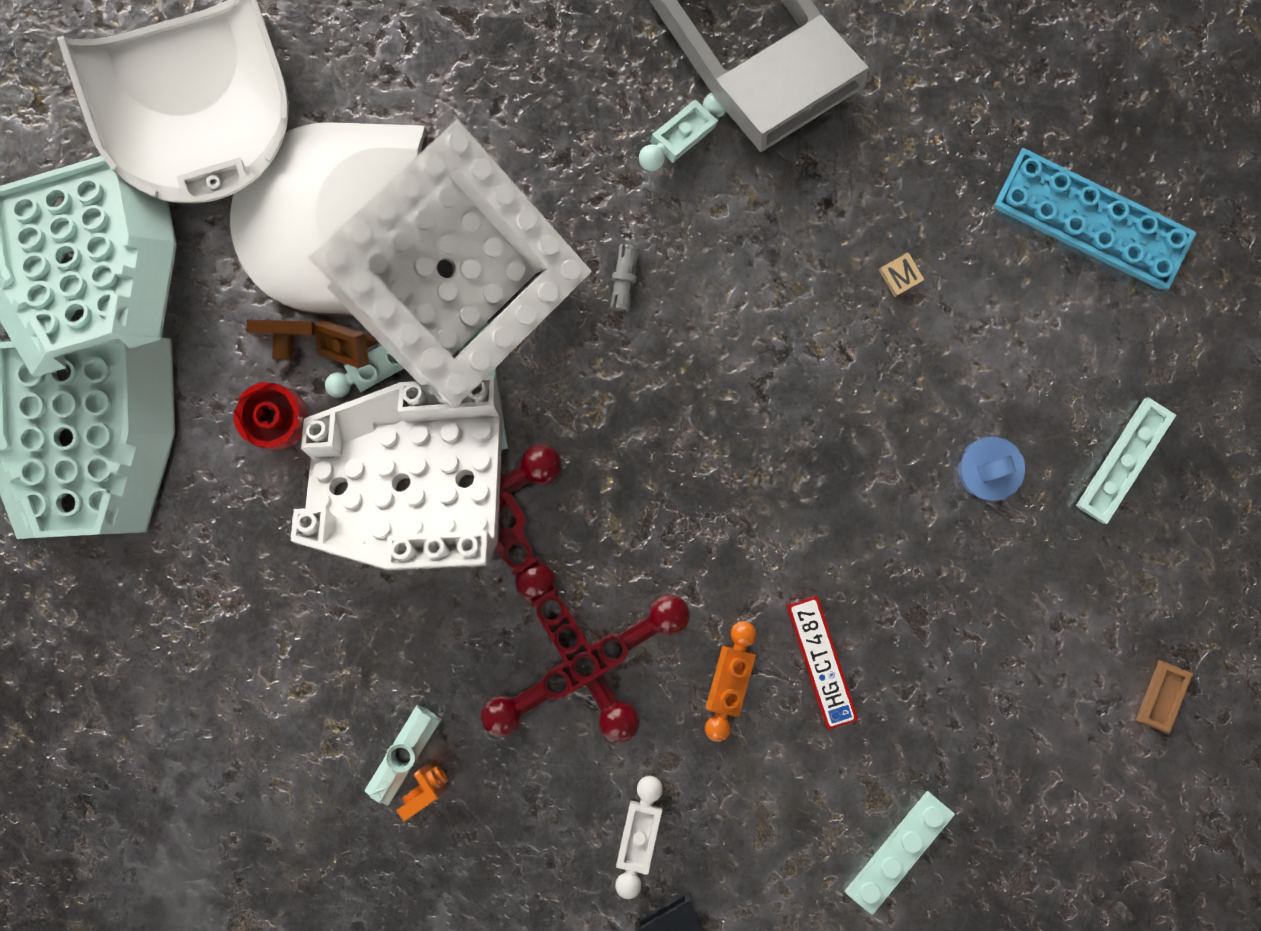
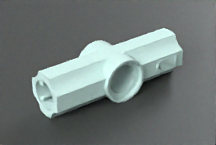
M419 705L415 707L364 790L370 798L387 806L391 803L441 721L435 713ZM397 748H405L409 751V762L403 763L397 759Z

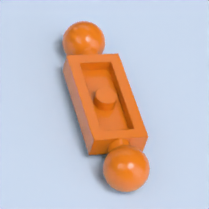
M746 621L736 623L731 629V639L734 643L733 648L722 645L705 708L715 712V716L709 718L706 722L705 733L710 740L715 742L724 741L730 735L731 726L727 720L728 715L740 716L756 654L746 651V648L752 645L756 639V629L751 623Z

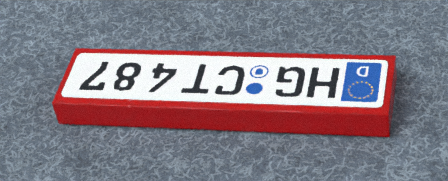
M818 596L786 605L826 729L830 730L858 721Z

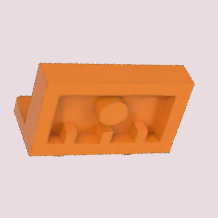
M429 762L414 773L420 785L401 798L404 804L396 810L403 822L438 799L449 789L445 784L448 782L447 776L440 766L434 767L432 762Z

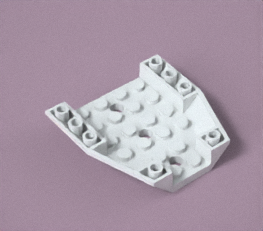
M487 376L456 408H451L429 384L420 385L417 381L399 382L304 418L301 449L311 458L306 509H294L291 541L386 570L487 565L498 541L503 419L495 376ZM468 474L474 475V481L469 487H459V481L463 476ZM404 478L411 480L410 486L405 491H396V485L400 480ZM348 482V488L343 494L334 495L335 487L339 483Z

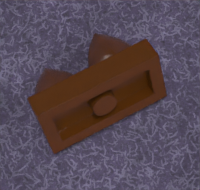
M327 321L314 324L318 355L356 368L369 365L368 352L379 344L371 333H362L355 329Z

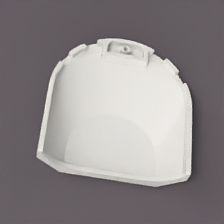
M227 0L202 11L103 38L69 39L65 36L57 38L94 145L109 167L123 180L141 192L158 199L176 203L194 204L219 200L244 189L255 181L271 164L278 153L287 129L288 95L258 0Z
M315 123L285 132L283 142L271 164L255 181L234 193L231 203L230 229L233 245L241 265L251 280L271 298L295 310L319 315L353 316L329 291L327 286L331 281L308 257L421 153L424 138L427 137L426 127L416 125Z

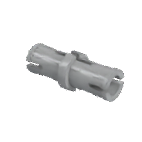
M619 245L616 272L612 274V280L614 281L610 309L630 312L633 285L637 284L638 276H635L640 250L637 246Z

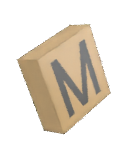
M909 252L879 269L894 297L924 281Z

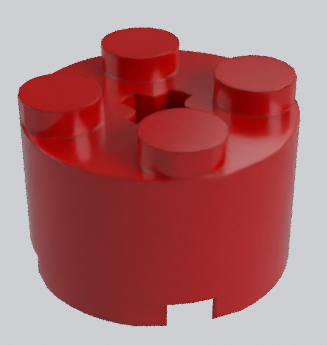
M261 382L248 387L241 393L236 410H234L233 419L236 430L244 440L257 447L281 450L291 447L302 438L304 418L309 417L304 400L295 391L279 384ZM270 411H275L274 421L268 422L267 419L271 417Z

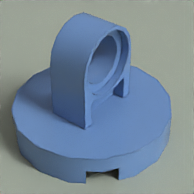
M998 437L978 439L968 445L958 465L960 481L966 491L986 501L1003 500L1016 493L1023 483L1026 471L1024 458L1018 448L1008 440Z

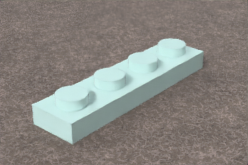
M1145 398L1078 501L1076 507L1102 524H1107L1176 417V414L1151 398Z
M926 791L845 890L846 894L873 915L955 814L930 792Z

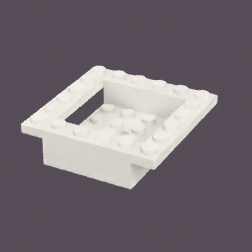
M458 119L308 257L331 281L327 286L329 291L420 385L429 384L451 408H456L592 272ZM440 260H447L452 264L453 274L450 278H444L439 275L437 265ZM543 271L455 358L452 357L536 273Z

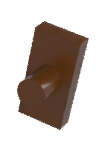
M247 319V333L255 337H273V360H292L293 338L316 339L315 323L312 321Z

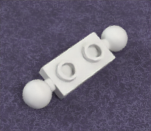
M645 776L638 782L637 794L641 801L630 800L616 863V868L625 869V873L617 878L615 884L618 895L624 899H633L638 896L641 891V880L637 875L638 873L648 875L662 813V807L654 806L653 802L661 797L663 791L660 780L654 776Z

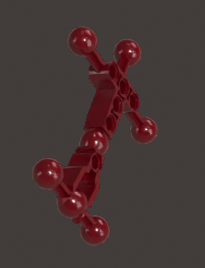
M536 444L524 452L519 467L505 475H500L499 512L502 511L505 503H507L516 519V524L511 528H503L501 530L495 549L499 552L504 562L514 568V571L511 573L515 575L517 592L523 599L532 602L530 604L532 607L536 605L538 619L563 661L549 669L542 681L514 698L508 696L490 698L481 710V722L484 729L495 737L512 735L518 730L522 722V715L550 698H564L586 685L601 710L598 722L601 733L606 739L614 743H623L631 740L636 735L639 729L640 718L632 705L616 699L602 674L622 663L628 651L656 634L673 636L681 633L689 623L690 611L682 598L666 594L658 597L652 603L649 609V616L620 634L610 633L594 643H590L566 601L556 594L559 590L555 588L556 577L553 570L547 564L539 561V556L534 557L533 546L524 529L528 524V518L512 494L530 482L536 485L551 483L558 477L561 471L562 461L559 453L547 444ZM516 544L523 545L527 550L526 560L522 563L515 562L510 556V551ZM545 602H557L561 608L560 615L556 618L547 617L543 611ZM565 629L575 631L578 636L577 643L572 646L564 645L560 640V633ZM616 640L620 642L623 651L619 656L610 657L605 653L604 646L608 641ZM587 657L594 662L595 668L591 673L583 674L577 669L576 663L580 658ZM559 674L565 678L566 687L563 690L556 691L550 687L549 678L552 675Z

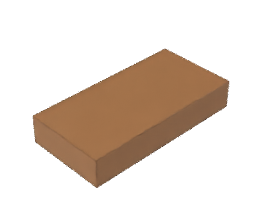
M1159 660L1136 721L1170 734L1193 673Z

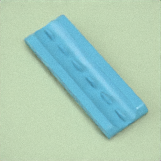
M1025 148L1021 149L994 204L998 211L1162 290H1169L1196 234L1195 231Z

